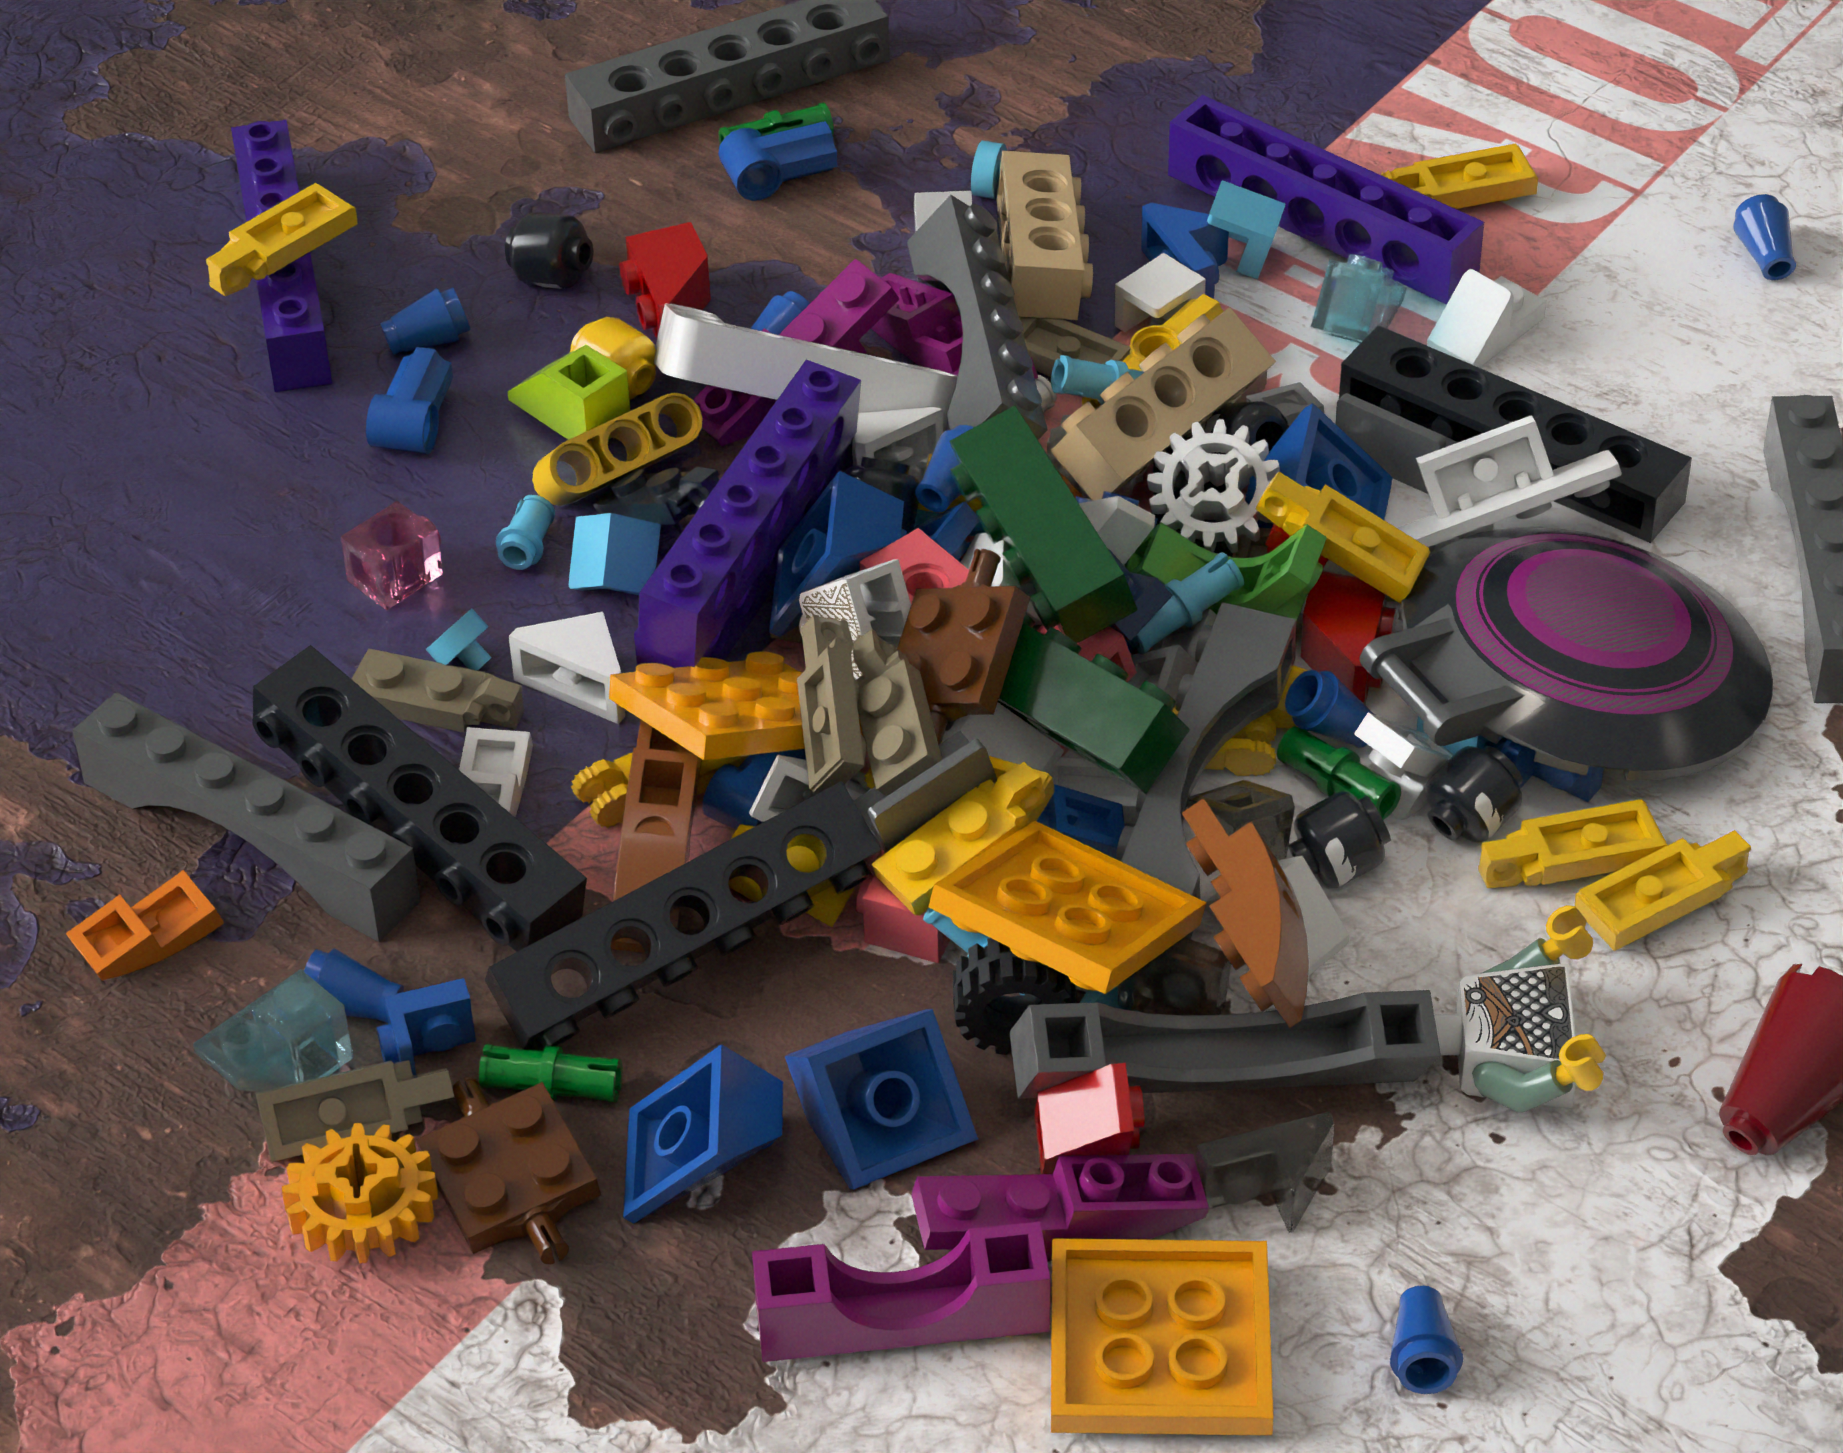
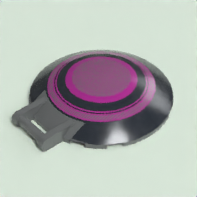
M1516 527L1477 533L1442 547L1427 558L1410 593L1400 604L1398 620L1402 621L1403 631L1372 640L1360 655V664L1373 678H1383L1424 721V732L1438 746H1446L1480 735L1497 744L1504 736L1513 742L1535 750V762L1581 775H1587L1589 766L1624 770L1626 780L1632 781L1661 780L1687 776L1718 766L1734 757L1749 745L1754 732L1762 724L1763 720L1765 721L1773 692L1771 665L1761 641L1741 613L1714 588L1677 564L1634 545L1587 532L1559 528Z

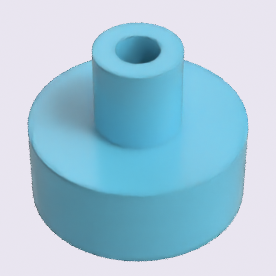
M984 140L979 143L971 173V191L973 196L997 198L1002 151H1007L1005 144Z
M471 608L425 650L438 663L447 665L457 656L468 669L479 670L492 657L475 639L489 626Z

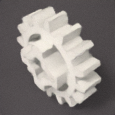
M1222 419L1217 420L1213 433L1206 434L1199 422L1192 423L1193 438L1185 441L1180 435L1173 433L1170 435L1173 453L1170 455L1166 452L1157 451L1154 455L1155 466L1163 473L1148 474L1149 490L1159 493L1149 499L1152 514L1166 513L1160 522L1174 531L1180 529V535L1193 543L1196 539L1203 540L1204 549L1214 552L1216 542L1225 541L1231 553L1238 552V536L1245 534L1249 539L1256 542L1260 539L1257 521L1273 523L1255 508L1268 484L1280 472L1278 460L1264 461L1269 454L1268 443L1263 439L1250 446L1248 444L1249 427L1242 425L1233 436L1226 434L1225 422ZM1212 452H1221V453H1227V454L1225 455V454H1211V453H1212ZM1182 469L1188 480V485L1180 490V497L1175 499L1174 485ZM1254 475L1256 491L1251 503L1248 505L1241 490L1250 484L1249 478ZM1211 481L1213 485L1218 487L1225 483L1226 491L1219 493L1214 488L1205 491L1204 484ZM1203 520H1217L1223 522L1210 523L1204 522Z

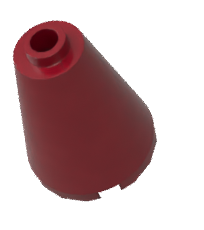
M1793 964L1776 983L1719 1110V1117L1724 1125V1136L1735 1148L1745 1154H1776L1843 1102V976L1831 969L1819 966L1812 975L1799 973L1802 964Z

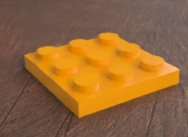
M753 652L747 655L745 661L735 662L702 657L695 667L672 668L659 663H644L636 666V672L611 674L610 700L703 760L805 749L797 678L803 672L784 663V657L770 652ZM859 719L860 733L863 736L862 727Z
M1034 820L936 882L933 887L929 908L951 918L952 922L962 930L981 933L1008 946L1011 952L1021 959L1040 962L1067 975L1070 981L1080 988L1106 994L1201 925L1207 902Z
M1052 1238L1051 1433L1272 1435L1274 1417L1267 1241Z

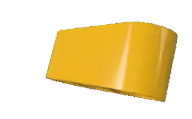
M670 393L563 442L537 462L532 478L535 491L553 505L562 506L570 504L610 485L614 479L634 469H644L673 455L697 438L702 429L703 418L700 408L693 399L685 394ZM659 414H665L674 421L677 428L676 438L668 436L660 428L658 422ZM608 437L618 439L626 447V462L618 460L611 454L608 448ZM557 461H563L572 466L577 476L576 486L568 485L558 476L556 469Z

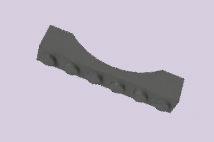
M950 195L907 241L914 275L937 289L952 293L961 312L963 329L962 358L955 391L947 412L950 430L958 425L976 427L1015 405L1037 440H1039L1048 430L1041 406L1042 397L1037 390L1032 371L1033 362L1028 354L1022 332L1024 327L1019 319L1015 305V292L1010 285L1005 266L1006 257L1001 250L996 231L997 223L992 215L983 207L977 204L968 206Z
M1772 396L1763 452L1771 490L1777 492L1783 500L1794 535L1802 590L1805 661L1814 703H1843V441L1833 396Z
M1222 602L1213 626L1203 625L1195 651V661L1198 662L1194 675L1184 674L1176 698V711H1179L1177 717L1190 731L1147 794L1138 791L1136 811L1140 812L1134 827L1126 825L1122 830L1116 851L1117 860L1201 899L1200 874L1185 844L1186 840L1182 826L1184 816L1182 812L1187 809L1190 795L1203 769L1224 743L1250 722L1278 707L1296 659V619ZM1193 931L1156 958L1181 965Z
M118 692L110 696L73 729L85 784L131 809L146 805L170 806L198 814L222 825L254 845L280 865L314 898L329 916L378 942L421 902L412 847Z
M1430 990L1364 992L1332 1001L1304 1006L1302 1020L1289 1028L1277 1010L1230 1015L1179 1016L1142 1013L1118 1009L1095 1002L1029 1005L1010 1031L1018 1099L1037 1098V1092L1110 1064L1126 1063L1129 1086L1140 1085L1142 1093L1414 1082L1441 1056Z

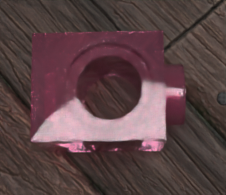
M395 501L341 536L347 581L386 610L443 574L439 550L441 537L437 528L427 517L416 515L398 501Z

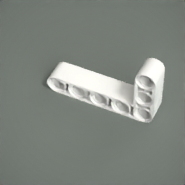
M668 303L664 305L655 346L654 363L666 375L776 400L807 359L861 379L858 413L925 407L943 409L944 432L948 422L947 412L958 378L954 374L727 324L713 313Z

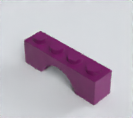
M1040 1221L970 1228L960 1243L942 1258L919 1268L899 1272H873L852 1267L836 1258L825 1244L752 1251L762 1362L1050 1332V1274Z

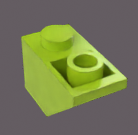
M587 344L548 364L507 391L510 402L568 440L630 411L627 370Z

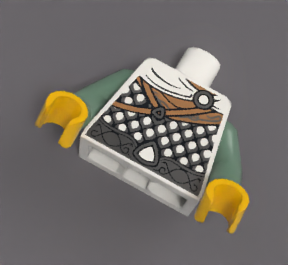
M1566 905L1560 907L1550 915L1546 923V932L1551 938L1548 941L1538 938L1509 960L1480 974L1466 975L1459 980L1455 1014H1434L1441 1055L1458 1056L1460 1089L1467 1095L1486 1097L1513 1111L1523 1113L1540 1105L1572 1108L1575 1085L1582 1090L1591 1091L1598 1088L1602 1083L1604 1073L1597 1063H1602L1605 1060L1606 1054L1592 1035H1575L1568 964H1560L1559 959L1563 954L1570 959L1584 958L1591 952L1593 947V938L1585 929L1587 920L1575 906Z

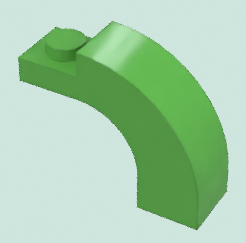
M1161 522L1151 530L1124 566L1131 573L1156 577L1165 585L1173 579L1181 582L1212 561L1218 554L1194 544ZM1306 524L1270 553L1253 558L1228 557V560L1232 559L1239 568L1244 579V585L1238 590L1235 589L1208 609H1211L1217 615L1221 603L1224 602L1296 619L1297 622L1307 594L1314 587L1322 573L1323 565L1318 560L1327 537Z

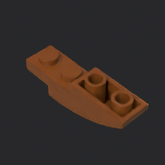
M640 720L636 748H633L613 901L689 862L690 837L702 759L643 720ZM682 907L670 912V920L678 931ZM620 938L611 943V949L645 953L642 945L631 938Z
M1203 798L1183 811L1182 815L1196 835L1185 844L1205 874L1209 876L1217 870L1221 873L1220 876L1211 881L1220 899L1209 905L1224 930L1213 937L1236 971L1246 964L1250 970L1239 978L1259 1009L1263 1012L1274 1005L1286 1024L1291 1028L1302 1020L1308 985L1309 958L1307 934L1300 905L1288 877L1252 821L1229 836Z

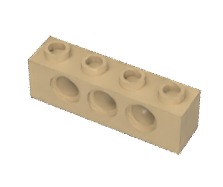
M1002 151L996 198L1001 250L1006 257L1005 266L1010 285L1015 292L1014 301L1018 316L1078 320L1080 298H1090L1093 265L1092 263H1087L1089 236L1084 234L1085 206L1080 205L1081 178L1072 177L1069 155Z
M1230 307L1211 322L1205 314L1199 316L1178 334L1177 338L1182 343L1181 345L1172 350L1167 343H1164L1139 364L1140 369L1144 373L1134 380L1126 372L1100 394L1101 398L1105 401L1104 404L1095 410L1090 402H1087L1061 424L1067 434L1056 444L1051 452L1092 500L1102 499L1104 491L1116 493L1155 462L1154 455L1157 451L1167 453L1172 448L1170 435L1176 433L1183 438L1185 435L1192 433V423L1199 422L1200 425L1204 424L1214 411L1217 412L1250 388L1276 362Z

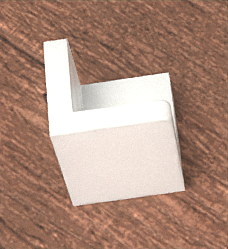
M1162 253L1115 284V326L1123 332H1127L1149 316L1154 318L1162 317L1168 320L1188 301L1197 299L1202 294H1205L1206 279L1167 254Z

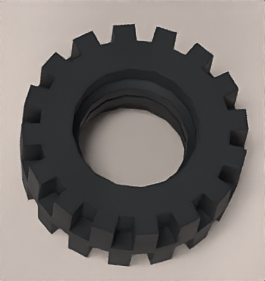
M988 938L987 947L983 948L977 943L968 949V957L960 956L956 962V970H953L956 1026L960 1027L961 1035L967 1041L974 1038L975 1047L985 1051L992 1045L995 1046V1054L1007 1055L1008 1050L1012 1049L1010 1031L1029 1005L1076 1003V987L1067 975L1040 962L1021 959L1014 955L1008 946ZM1014 993H1022V994H1025V995L1012 996V997H1010V996H1003V995H1006V994H1014Z

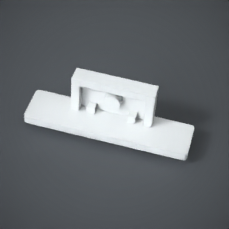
M1528 416L1416 458L1435 514L1398 527V529L1429 547L1430 554H1432L1436 550L1435 545L1457 536L1459 539L1477 533L1492 531L1494 528L1493 523L1516 515L1518 519L1538 516L1552 507V501L1573 493L1575 497H1587L1597 494L1608 488L1610 485L1609 480L1621 476L1622 472L1619 463L1609 450L1552 470L1536 422L1532 416Z

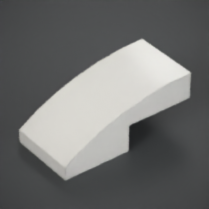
M467 727L459 770L514 817H516L533 748L530 732Z

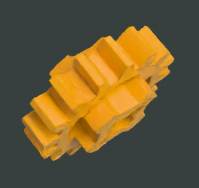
M354 1123L351 1136L341 1138L337 1132L330 1129L325 1131L327 1145L320 1149L309 1143L302 1146L305 1164H288L286 1169L289 1184L282 1186V1195L290 1230L293 1235L303 1233L306 1249L310 1252L327 1244L330 1261L338 1262L346 1250H353L356 1252V1257L360 1264L367 1263L370 1249L378 1247L388 1257L396 1255L394 1240L402 1237L407 1241L415 1243L419 1239L417 1222H432L434 1219L432 1201L438 1199V1189L435 1172H432L430 1155L428 1151L416 1152L415 1140L410 1134L399 1138L396 1142L392 1141L390 1125L383 1124L376 1131L375 1135L372 1136L365 1135L362 1123Z

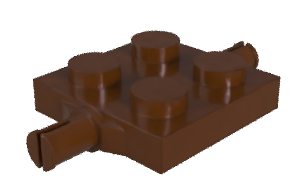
M976 549L974 551L966 582H963L961 585L953 588L916 589L897 647V651L900 650L902 654L904 653L909 663L920 671L938 745L942 742L946 726L951 721L967 715H994L1030 601V597L1017 586H991L998 564L1001 561V557L991 550L981 549L980 551Z
M464 1078L470 1098L460 1080L452 1086L454 1091L453 1098L456 1100L464 1116L460 1120L416 1139L419 1151H428L432 1172H435L437 1187L472 1253L475 1254L505 1239L520 1238L528 1235L544 1264L555 1263L548 1241L559 1261H561L568 1254L569 1246L563 1240L555 1223L570 1209L601 1196L595 1174L546 1087L541 1082L504 1100L489 1104L476 1078Z

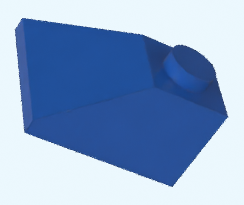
M1312 403L1305 407L1269 451L1264 461L1278 460L1280 472L1300 485L1321 491L1326 484L1385 520L1393 477L1316 405ZM1254 475L1250 477V484H1248L1245 502L1248 505L1251 503L1256 491ZM1257 521L1260 528L1272 529L1274 523Z
M839 471L779 549L769 632L781 637L799 626L803 615L799 602L801 593L860 571L861 560L907 535V531L902 529L904 501Z
M933 1009L922 1010L847 1031L785 1056L806 1119L850 1189H856L978 1139Z
M721 1044L629 1109L623 1218L634 1224L733 1169L761 1149L772 1145L776 1139L782 1136L783 1081Z

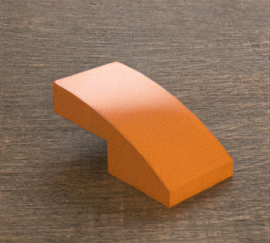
M182 870L132 907L119 894L65 934L99 978L106 980L143 969L164 960L202 939L223 925L224 921L216 908L186 872Z

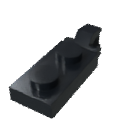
M698 466L690 472H680L678 468H670L660 473H644L642 469H634L614 479L610 484L612 491L593 505L598 514L614 513L658 524H676L687 515L696 514L719 482L718 476L720 474L716 469Z

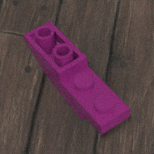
M855 258L779 335L866 354L867 351L859 340L900 299L889 284ZM765 328L762 330L763 332L770 333V332H769L767 329H765ZM707 385L693 399L701 411L703 418L702 430L721 446L752 435L777 401L776 399Z
M1193 1154L1059 1156L1053 1174L917 1176L911 1194L924 1250H953L970 1228L1040 1221L1047 1262L1052 1261V1238L1149 1240L1204 1219L1209 1211V1205Z

